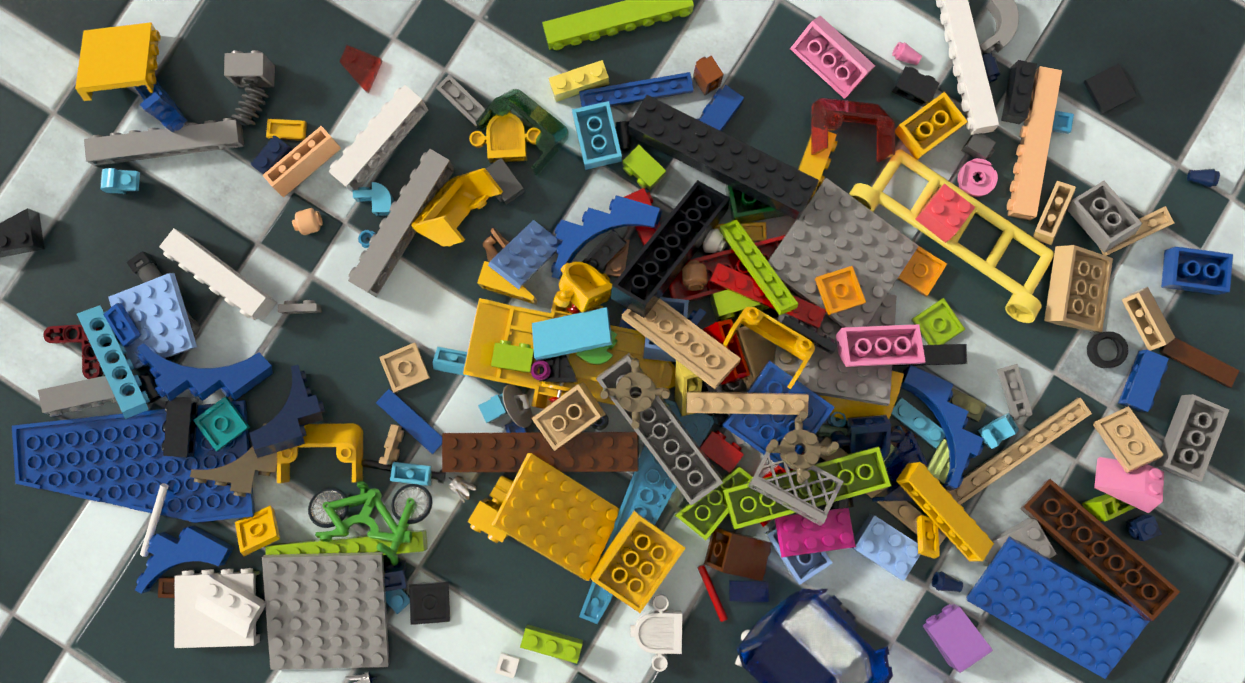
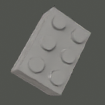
M1105 181L1074 198L1067 210L1104 253L1136 234L1142 225L1141 221Z

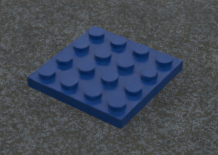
M769 360L746 393L808 394V415L803 421V430L816 434L835 407L798 380L789 389L788 385L793 377ZM730 414L723 423V426L765 455L766 447L771 440H777L778 445H780L784 436L788 432L795 430V418L798 415ZM797 445L795 446V451L800 455L804 448ZM770 453L769 456L773 462L782 461L779 453ZM782 463V464H778L780 467H782L783 469H785L783 463Z

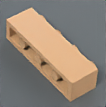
M320 126L264 173L263 177L284 198L341 148L327 131Z

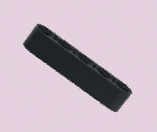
M967 344L923 345L925 363L892 366L968 364Z

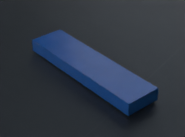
M388 389L376 402L431 454H434L441 447L442 435L399 396L393 393L391 389Z

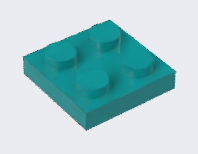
M223 397L193 420L215 451H220L250 428L228 397Z

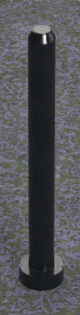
M367 459L362 460L361 463L363 467L390 472L392 470V464L386 465ZM442 470L440 472L431 471V479H436L438 483L444 484L446 472H442Z

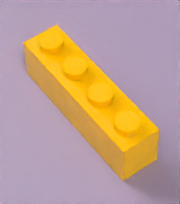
M815 127L798 170L818 179V187L824 181L823 171L828 169L831 159L828 157L830 152L835 151L838 141H835L837 134Z

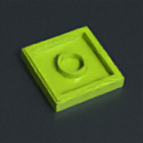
M944 298L911 319L914 325L919 324L921 335L928 345H943L965 330Z

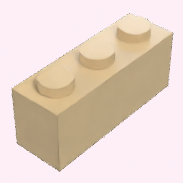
M1060 181L1056 182L1033 238L1049 245L1053 244L1074 196L1075 186Z
M1148 287L1131 293L1122 299L1148 350L1151 351L1167 345L1175 339Z

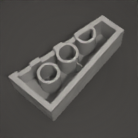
M120 375L118 379H124L125 375ZM105 376L38 390L42 413L50 415V417L59 416L70 411H81L83 408L90 406L91 408L100 407L110 401L117 403Z

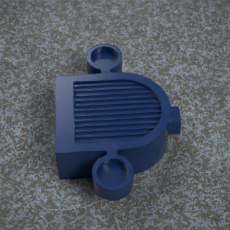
M887 415L847 418V435L842 431H834L830 435L831 443L837 442L839 448L848 445L851 454L879 447L883 461L890 453L891 442L900 443L905 439L903 429L900 426L891 427Z

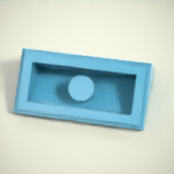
M437 346L433 359V369L464 375L463 371L467 352Z
M393 462L390 481L431 486V466Z

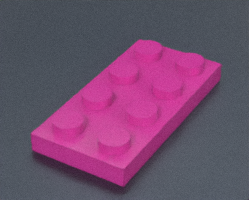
M849 508L829 510L824 524L820 526L799 514L775 518L781 558L856 547Z

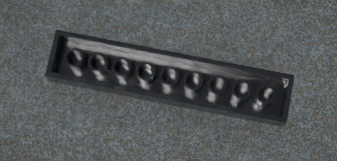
M649 95L645 96L628 125L629 136L796 220H799L819 182L818 179Z

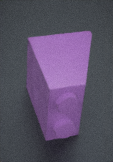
M955 604L945 606L940 614L930 616L926 619V623L922 625L947 664L959 673L993 651L963 610Z

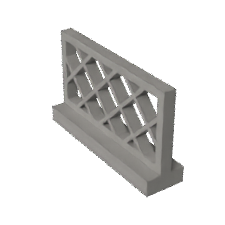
M766 451L748 487L819 526L824 524L844 481L813 465L805 471L812 470L816 472L818 480L810 483L806 480L805 484L795 487L791 476L797 474V471L790 473L788 465L783 460L772 463L769 456L770 453ZM783 463L787 474L776 477L773 466ZM770 467L773 478L765 480L759 476L762 469ZM788 477L791 488L786 490L780 488L778 479ZM831 480L837 483L834 491L826 493L823 481ZM819 483L823 494L813 497L809 485ZM806 487L809 498L800 499L796 489ZM824 496L827 504L824 511L816 507L814 499Z

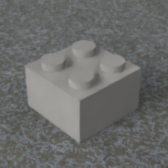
M254 50L251 53L232 51L231 53H225L224 76L236 87H250L248 83L257 87H274L275 65L261 51Z

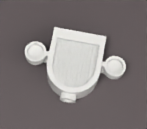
M658 594L653 599V606L656 610H650L640 615L635 625H631L630 637H635L637 644L644 651L656 653L652 658V667L659 672L664 671L668 665L667 659L663 654H682V612L666 610L669 602L663 594Z

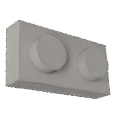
M304 300L303 304H296V301H284V304H278V312L282 314L321 313V305L315 303L314 300Z

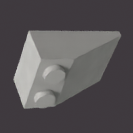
M1027 518L991 539L994 545L985 559L990 564L1009 536L1049 559L1055 556L1056 552L1037 520Z

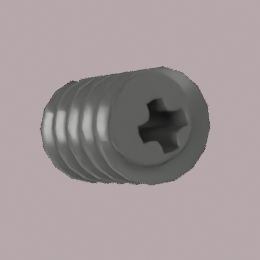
M248 83L251 88H245V92L248 95L242 94L241 96L244 101L238 102L241 108H235L234 110L238 115L231 116L247 126L249 124H256L252 118H259L256 111H262L259 104L265 105L266 102L262 98H269V95L264 90L251 83Z

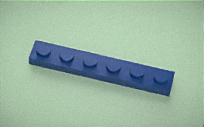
M687 72L579 91L582 107L609 101L610 107L643 101L646 95L658 99L692 93L694 89L691 73Z

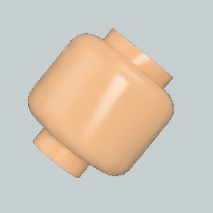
M309 208L296 212L295 220H292L295 231L299 230L302 235H308L318 232L323 225V221L319 211Z

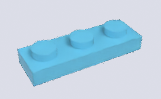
M902 397L895 403L891 415L930 446L937 448L945 438L943 429Z

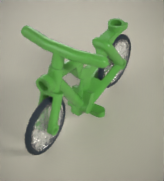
M363 481L357 482V487L361 490L359 495L347 497L339 489L325 488L311 498L308 506V515L311 521L322 528L336 527L332 531L316 532L315 536L320 538V541L330 542L332 537H346L349 535V528L352 525L364 523L371 529L367 533L369 538L392 541L391 547L379 543L377 550L386 554L393 566L399 563L396 553L401 543L412 542V531H407L409 524H415L424 520L430 513L433 504L432 496L424 486L418 484L403 486L395 493L391 503L393 515L399 520L397 525L381 501V492L376 488L370 489ZM364 504L359 515L345 519L349 508ZM374 506H376L393 533L380 532V527L370 517Z

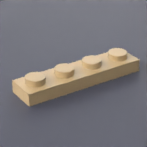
M1166 206L1139 218L1142 225L1136 234L1105 253L1101 250L1102 254L1107 256L1174 224Z

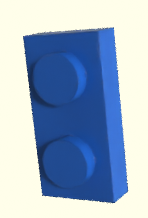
M116 303L103 314L123 347L129 346L141 336L122 303Z

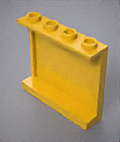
M152 22L84 30L75 86L84 101L92 100L93 91L146 85L149 92L153 93L154 84H156L155 70L158 69L156 61L157 55H159L158 41L161 40L159 31L154 28Z

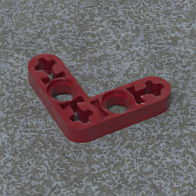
M82 325L50 326L45 329L43 337L48 343H82V373L85 378L92 379L103 375L104 372L97 357L89 356L88 351L92 346ZM98 327L96 329V331L102 330L101 327ZM72 329H76L78 333L75 339L69 337V332ZM54 332L62 333L63 337L55 336L52 338L51 334H54ZM89 360L97 361V363H89ZM93 368L96 369L97 371L95 373H90V370H92Z

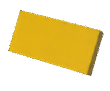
M268 119L266 138L272 139L273 136H277L280 140L303 141L306 139L307 122Z

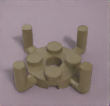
M633 358L631 361V372L619 380L616 388H604L600 396L602 399H606L608 396H616L620 406L632 412L631 427L637 429L640 425V412L652 405L655 396H662L664 399L669 398L670 390L668 388H655L651 378L640 372L639 359ZM636 386L641 389L642 393L639 397H633L630 394L632 387Z
M801 411L795 418V430L788 432L780 445H778L777 440L773 439L766 447L768 453H779L783 462L785 461L789 465L788 467L797 470V482L803 484L810 477V473L805 470L815 465L820 455H832L839 448L837 442H832L829 447H820L817 436L814 433L803 430V421L807 418L805 411ZM795 446H802L805 449V454H797Z

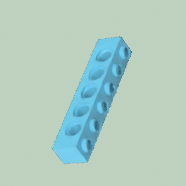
M101 305L77 313V316L123 416L127 419L149 410L146 403L150 402L145 391H140L139 386L142 383L138 375L133 376L131 370L134 369L130 358L125 359L124 354L127 353L126 349L121 343L117 342V336L103 315L107 311L103 312ZM98 327H104L102 330L96 331ZM105 343H111L110 346L103 347ZM113 359H119L116 363H110ZM120 375H127L124 379H118ZM134 391L133 395L125 396L127 392Z

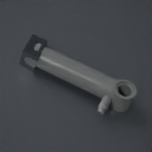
M142 251L127 261L131 270L138 274L143 283L163 276L156 267L157 263L149 253ZM186 310L193 335L196 336L200 330V325Z

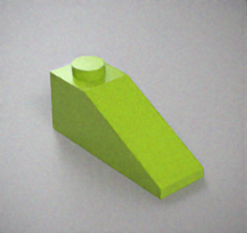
M1108 494L1082 503L1083 507L1099 521H1108L1136 508Z

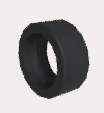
M1102 332L1094 335L1089 340L1087 355L1095 366L1113 368L1121 365L1126 360L1128 344L1116 332ZM1111 339L1116 344L1117 355L1114 360L1105 361L1099 356L1097 347L1101 340Z

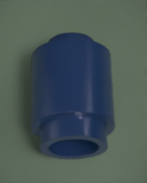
M992 53L984 54L982 58L988 82L991 83L998 79L1000 71L996 58L993 57Z

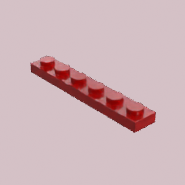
M720 263L717 264L710 280L711 283L776 310L752 277ZM793 296L798 302V307L785 313V315L793 316L801 322L818 329L826 309Z

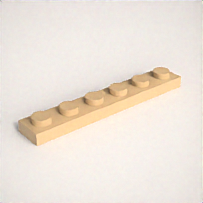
M687 392L686 412L799 415L801 411H805L808 415L809 395L797 393Z

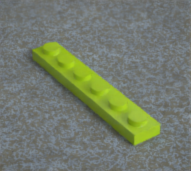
M736 219L721 225L719 231L778 314L782 315L796 309L798 302Z

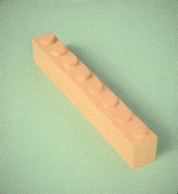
M1042 66L1036 69L1028 118L1024 121V126L1021 127L1019 134L1021 143L1016 151L1018 160L1013 168L1015 177L1010 185V192L1012 194L1011 199L1007 203L1008 216L1025 220H1032L1037 217L1062 70Z

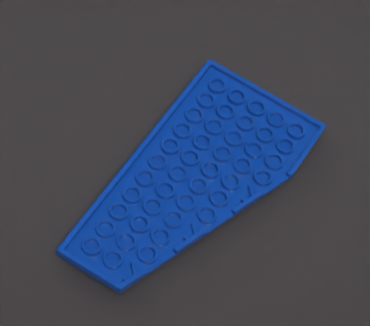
M246 400L232 401V404L248 424ZM214 404L198 405L197 417ZM165 409L144 411L127 419L124 418L122 413L12 426L16 484L123 506L147 513L153 512L160 485L167 484L169 487L160 515L198 523L252 517L255 513L253 483L251 494L246 493V497L235 496L234 491H230L231 483L227 482V486L214 485L215 481L207 480L206 483L194 482V478L190 477L191 469H214L232 463L243 456L250 449L248 430L220 451H215L198 426H196L194 457L163 456L162 442L165 439L163 424L167 415Z

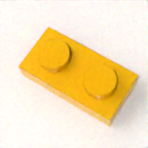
M920 515L917 517L918 554L935 559L940 556L938 526L929 517Z

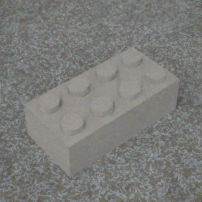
M1193 394L1182 395L1160 449L1164 455L1156 460L1154 466L1188 481L1202 482L1229 409Z

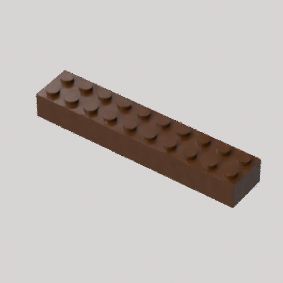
M541 432L442 433V472H518L528 453H532L560 472L639 471V436L636 432H581L555 451Z

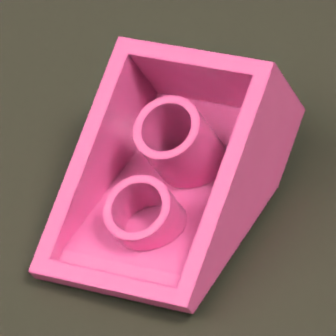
M1103 457L1097 459L1096 489L1147 513L1163 502V471L1146 464L1126 473L1117 459Z

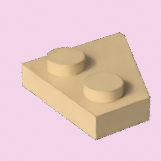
M391 424L384 448H386L384 457H380L379 463L388 465L398 460L400 454L398 444L402 442L404 436L402 426Z

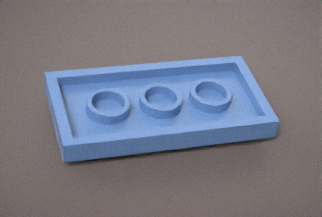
M533 220L489 262L488 266L519 290L557 252L558 245L562 244V242Z

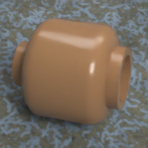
M697 260L689 261L682 269L684 286L691 291L703 289L708 282L706 266Z

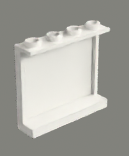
M243 568L241 572H233V569H222L218 573L256 596V575H259L260 571H253V568ZM214 569L202 570V573H194V570H183L182 574L175 576L174 648L254 646L260 642V634H256V623L248 637L244 638L195 609L198 593L208 576L216 574Z

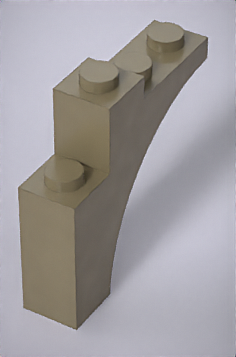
M252 446L239 459L225 466L208 470L191 469L190 477L194 478V482L206 483L207 480L215 481L214 485L227 486V482L231 483L230 491H234L235 496L246 497V493L251 494L255 470L259 471L258 475L270 476L271 473H275L277 452L257 458Z

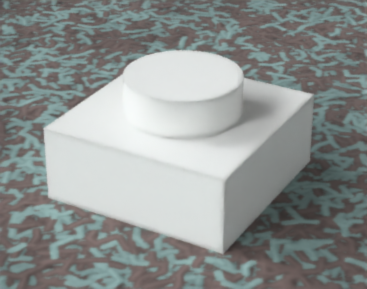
M501 652L495 673L514 679L520 658Z

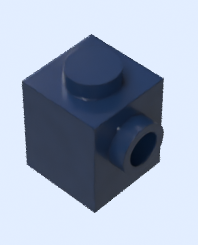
M1143 514L1126 521L1129 533L1134 540L1146 541L1162 534L1155 517L1152 515Z

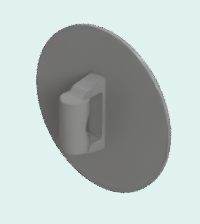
M509 384L503 389V402L507 413L518 426L522 428L529 427L532 422V411L527 395L515 385Z

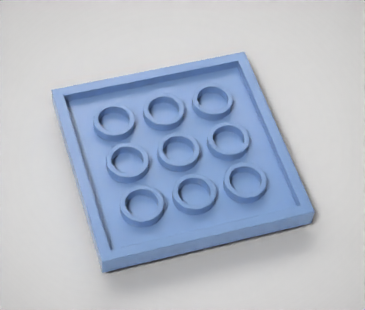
M168 273L108 297L111 307L116 303H122L141 334L129 346H124L127 352L126 357L127 359L130 358L134 366L133 370L148 365H143L137 357L139 355L137 347L143 343L154 353L165 359L197 347L175 273Z

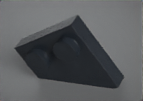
M567 355L541 360L549 364L551 372L548 378L539 380V382L578 383ZM540 367L539 374H542L544 368Z

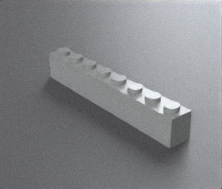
M225 118L220 122L209 120L205 121L204 124L187 123L185 124L186 126L174 132L167 128H149L148 131L143 132L131 130L127 134L93 135L91 138L84 139L86 162L97 166L244 147L242 124L234 118Z

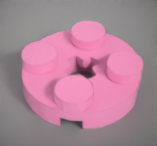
M980 158L973 159L965 163L958 172L959 188L972 197L985 196L995 188L998 180L996 170L994 171L989 161ZM978 173L982 181L975 182L973 176Z

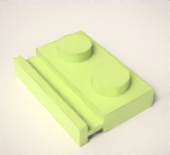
M945 439L939 444L927 467L928 471L944 484L950 466L949 449Z

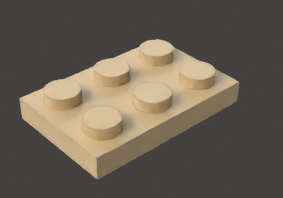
M1129 406L1095 421L1093 424L1126 473L1149 464L1164 455Z

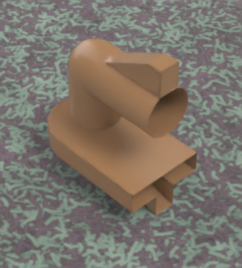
M495 228L491 229L493 236L488 237L483 242L489 262L498 254L493 246L494 243L498 241L503 248L510 243Z

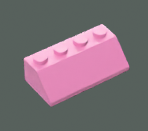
M822 16L814 19L790 48L844 99L875 67L868 58Z
M919 324L841 328L836 335L838 355L846 367L925 363Z

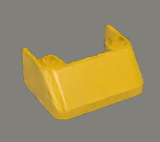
M486 168L456 176L444 184L412 222L411 226L419 234L443 247H450L453 244L461 243L465 239L456 229L472 209L483 208L487 204L486 200L489 197L502 194L503 191Z
M746 307L730 329L723 346L727 347L741 324L803 360L788 385V388L791 389L815 350L814 344L806 337L759 309Z
M358 424L305 425L304 428L307 436L303 437L305 444L277 452V483L290 482V463L296 460L298 447H336L337 458L341 462L352 463V482L363 481V466L361 464L363 460V429Z

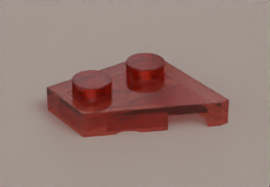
M346 45L339 62L364 91L369 93L383 61L381 58Z

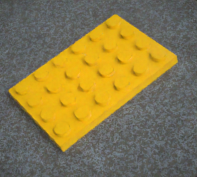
M528 453L491 525L578 577L589 581L614 529L620 509L532 453Z

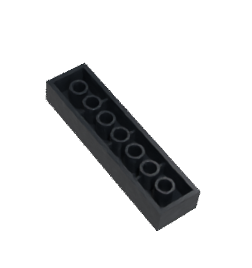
M697 180L614 282L611 299L645 318L702 245L708 233L716 227L727 213L730 198Z

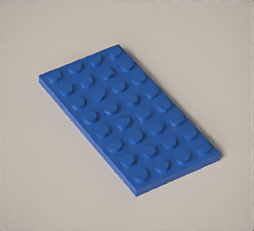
M1010 536L966 597L968 602L1106 679L1150 622L1146 621L1122 599Z

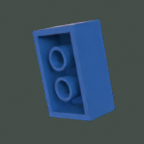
M1176 246L1167 249L1164 252L1161 287L1214 295L1230 292L1233 254Z

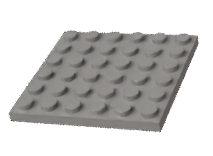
M826 178L808 202L799 220L797 219L769 258L768 263L786 287L807 302L823 309L826 308L815 278L853 266L866 303L828 315L826 311L825 315L842 328L866 327L917 250L918 245Z
M787 287V289L793 296L803 299ZM886 295L866 327L895 325L897 295ZM779 315L778 321L781 323L783 318L787 315ZM824 315L820 327L815 329L817 334L823 337L827 335L835 340L834 343L837 344L836 335L842 327ZM800 321V323H799V324H801V325H803V326H805V327H807V325H808V324H805V323H803V322H801V321ZM775 345L774 364L794 377L803 360ZM815 346L812 356L797 380L817 395L888 406L890 404L892 365L846 367L838 355L837 347L831 355Z
M382 552L264 555L262 557L270 670L389 666L384 559Z

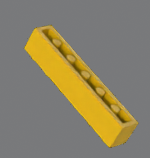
M921 462L908 463L896 480L898 484L969 561H984L994 545L988 534L981 530L976 521L964 511V508L954 500L951 493L945 490L940 481L928 471L924 464Z

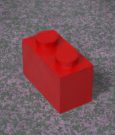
M718 430L716 433L711 431L700 448L709 459L728 473H731L744 455L740 452L742 448L734 442L730 444L725 441L726 436Z

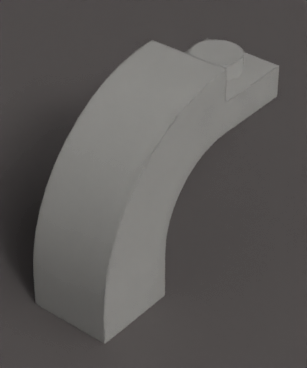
M991 0L986 6L995 19L996 31L991 38L979 45L981 54L991 53L994 50L998 53L1015 35L1019 23V12L1015 0Z

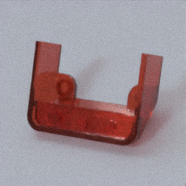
M820 98L813 103L811 155H816L828 148V130H837L841 127L843 121L876 125L877 162L895 155V123L880 105Z

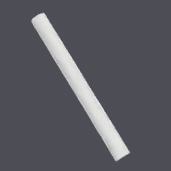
M167 484L160 485L140 552L141 556L147 557L149 554L147 551L150 547L149 541L156 531L169 487Z

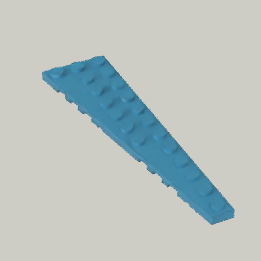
M664 399L700 447L714 423L712 416L704 413L681 416L676 402ZM645 444L639 457V471H634L616 518L614 529L603 554L634 511L655 525L677 487ZM592 581L579 617L598 624L614 595Z

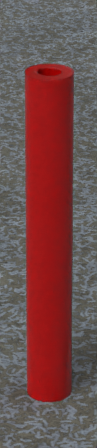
M705 565L698 566V571L720 621L727 620V615Z

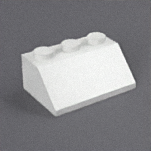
M216 573L208 576L199 591L195 609L247 638L263 612L266 603L264 600Z

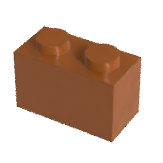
M712 55L708 58L702 57L696 62L693 74L694 80L705 96L721 86L724 76Z

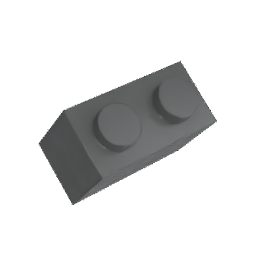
M502 158L486 168L503 191L502 194L495 195L500 203L504 201L508 205L525 193L523 187Z

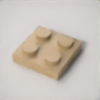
M416 343L379 357L393 393L430 379Z

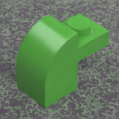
M611 330L612 345L577 352L576 356L592 365L607 362L613 356L607 350L608 348L612 350L618 340L615 339L617 334Z

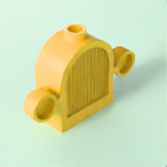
M501 110L499 114L492 117L489 121L486 136L480 131H474L469 139L472 146L476 148L487 144V156L490 163H494L500 158L504 162L527 161L526 142L531 144L540 143L542 133L538 128H531L526 134L522 121L516 115L512 114L510 110Z
M572 262L563 265L561 268L563 274L559 281L561 291H558L554 297V303L557 306L567 307L571 301L583 313L609 300L612 284L606 274L599 273L594 267L583 262Z

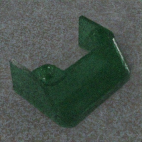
M512 89L495 98L475 122L478 129L483 132L492 117L495 115L505 116L513 109L535 128H538L541 133L536 138V145L543 154L532 166L534 175L538 176L569 137L568 129L521 90Z

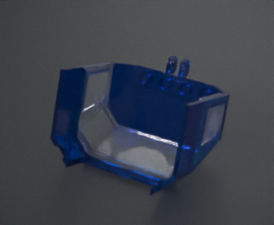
M802 589L788 596L759 619L736 648L742 666L759 683H889L893 677V672L888 662V646L875 651L819 597L826 593L828 589Z

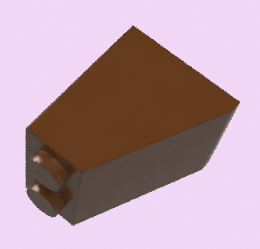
M717 527L711 534L704 564L723 573L762 581L766 573V564L771 553L772 543Z

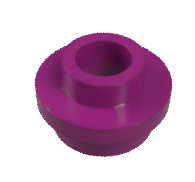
M536 361L531 367V374L537 380H545L550 375V366L545 361ZM540 367L544 368V372L542 374L538 373V369Z

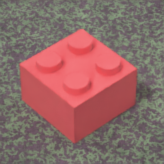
M944 183L935 192L915 220L946 243L958 232L975 209V206Z

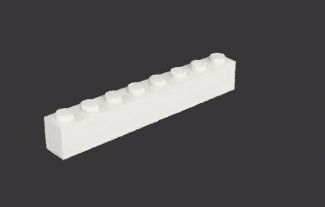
M936 0L937 7H940L941 24L945 27V40L949 43V57L953 60L954 64L953 74L955 77L957 76L958 80L957 90L962 96V110L966 113V120L968 121L966 127L968 130L970 129L971 135L994 132L999 122L968 0Z

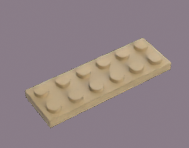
M661 299L657 301L645 318L630 309H627L622 314L624 321L714 389L740 363L741 358Z

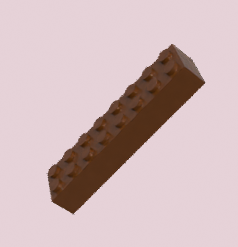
M1051 479L1046 480L1020 508L1028 517L1037 520L1045 532L1146 621H1154L1180 593L1174 585Z

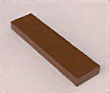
M1177 338L1162 346L1159 352L1227 388H1232L1239 373L1238 369Z

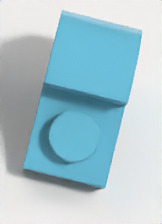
M115 168L102 169L100 189L106 193L126 194V191H139L140 172L117 170Z
M372 182V190L369 187H359L358 190H353V198L357 202L372 201V213L376 216H388L391 212L389 209L394 202V198L382 184Z
M503 393L491 397L490 400L478 405L486 423L507 414L503 402Z
M1007 413L986 424L978 431L982 438H984V443L992 449L999 446L1002 440L1015 435L1019 428L1010 413Z

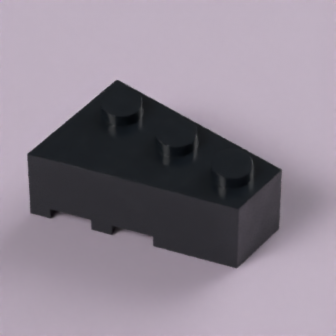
M27 208L0 223V258L45 249L39 212Z

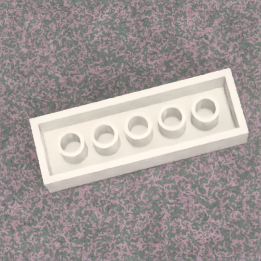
M406 85L398 88L392 100L386 102L378 116L373 117L368 123L369 126L356 136V141L345 148L343 156L332 163L329 173L352 193L353 190H358L359 187H362L427 113L428 108L424 101Z
M173 228L159 246L165 251L163 255L172 261L175 260L180 263L179 267L186 272L194 274V278L199 282L209 285V289L212 292L226 297L224 301L233 307L236 306L241 309L239 312L247 318L264 320L277 304L274 299L181 231Z

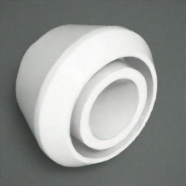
M712 229L706 236L703 243L704 252L714 254L724 251L727 242L719 229Z

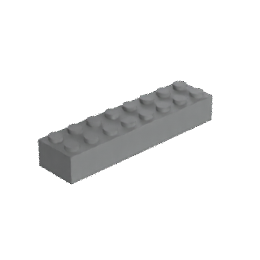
M431 149L421 156L419 167L412 171L409 183L404 185L400 191L401 196L397 202L394 201L389 209L391 212L388 217L381 221L379 225L380 230L371 237L369 241L370 246L367 251L364 250L361 253L359 264L357 267H353L349 273V282L374 297H377L416 234L415 229L411 226L412 222L449 180L455 170L450 160Z
M630 353L598 375L596 380L603 389L616 388L619 380L631 372L633 357ZM635 386L630 389V394L633 397H639L642 393L639 387ZM609 396L631 425L632 412L623 409L618 403L616 396ZM655 396L652 405L640 412L639 428L634 430L689 504L693 505L723 483L722 476L663 397Z

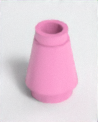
M898 42L892 52L895 60L916 66L922 58V55L905 42Z

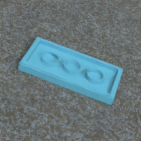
M607 307L532 323L534 358L536 361L612 345L609 310Z

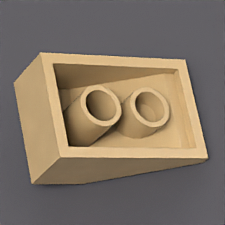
M580 383L531 419L555 451L600 420L606 413L584 383Z

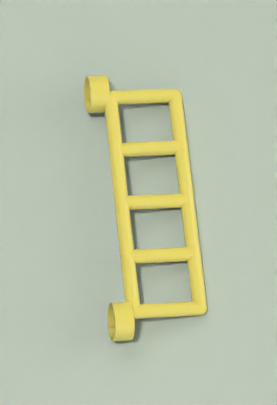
M901 149L895 151L872 187L862 183L854 185L849 195L872 212H874L878 204L882 205L1013 293L1005 306L1006 312L1013 319L1023 323H1031L1035 320L1042 306L1040 301L1032 294L1054 257V252L1050 248ZM901 163L928 181V184L911 210L883 192ZM944 183L975 206V209L958 232L946 243L915 220L937 189ZM975 213L1003 231L986 261L958 243ZM1012 238L1040 256L1024 286L995 268Z

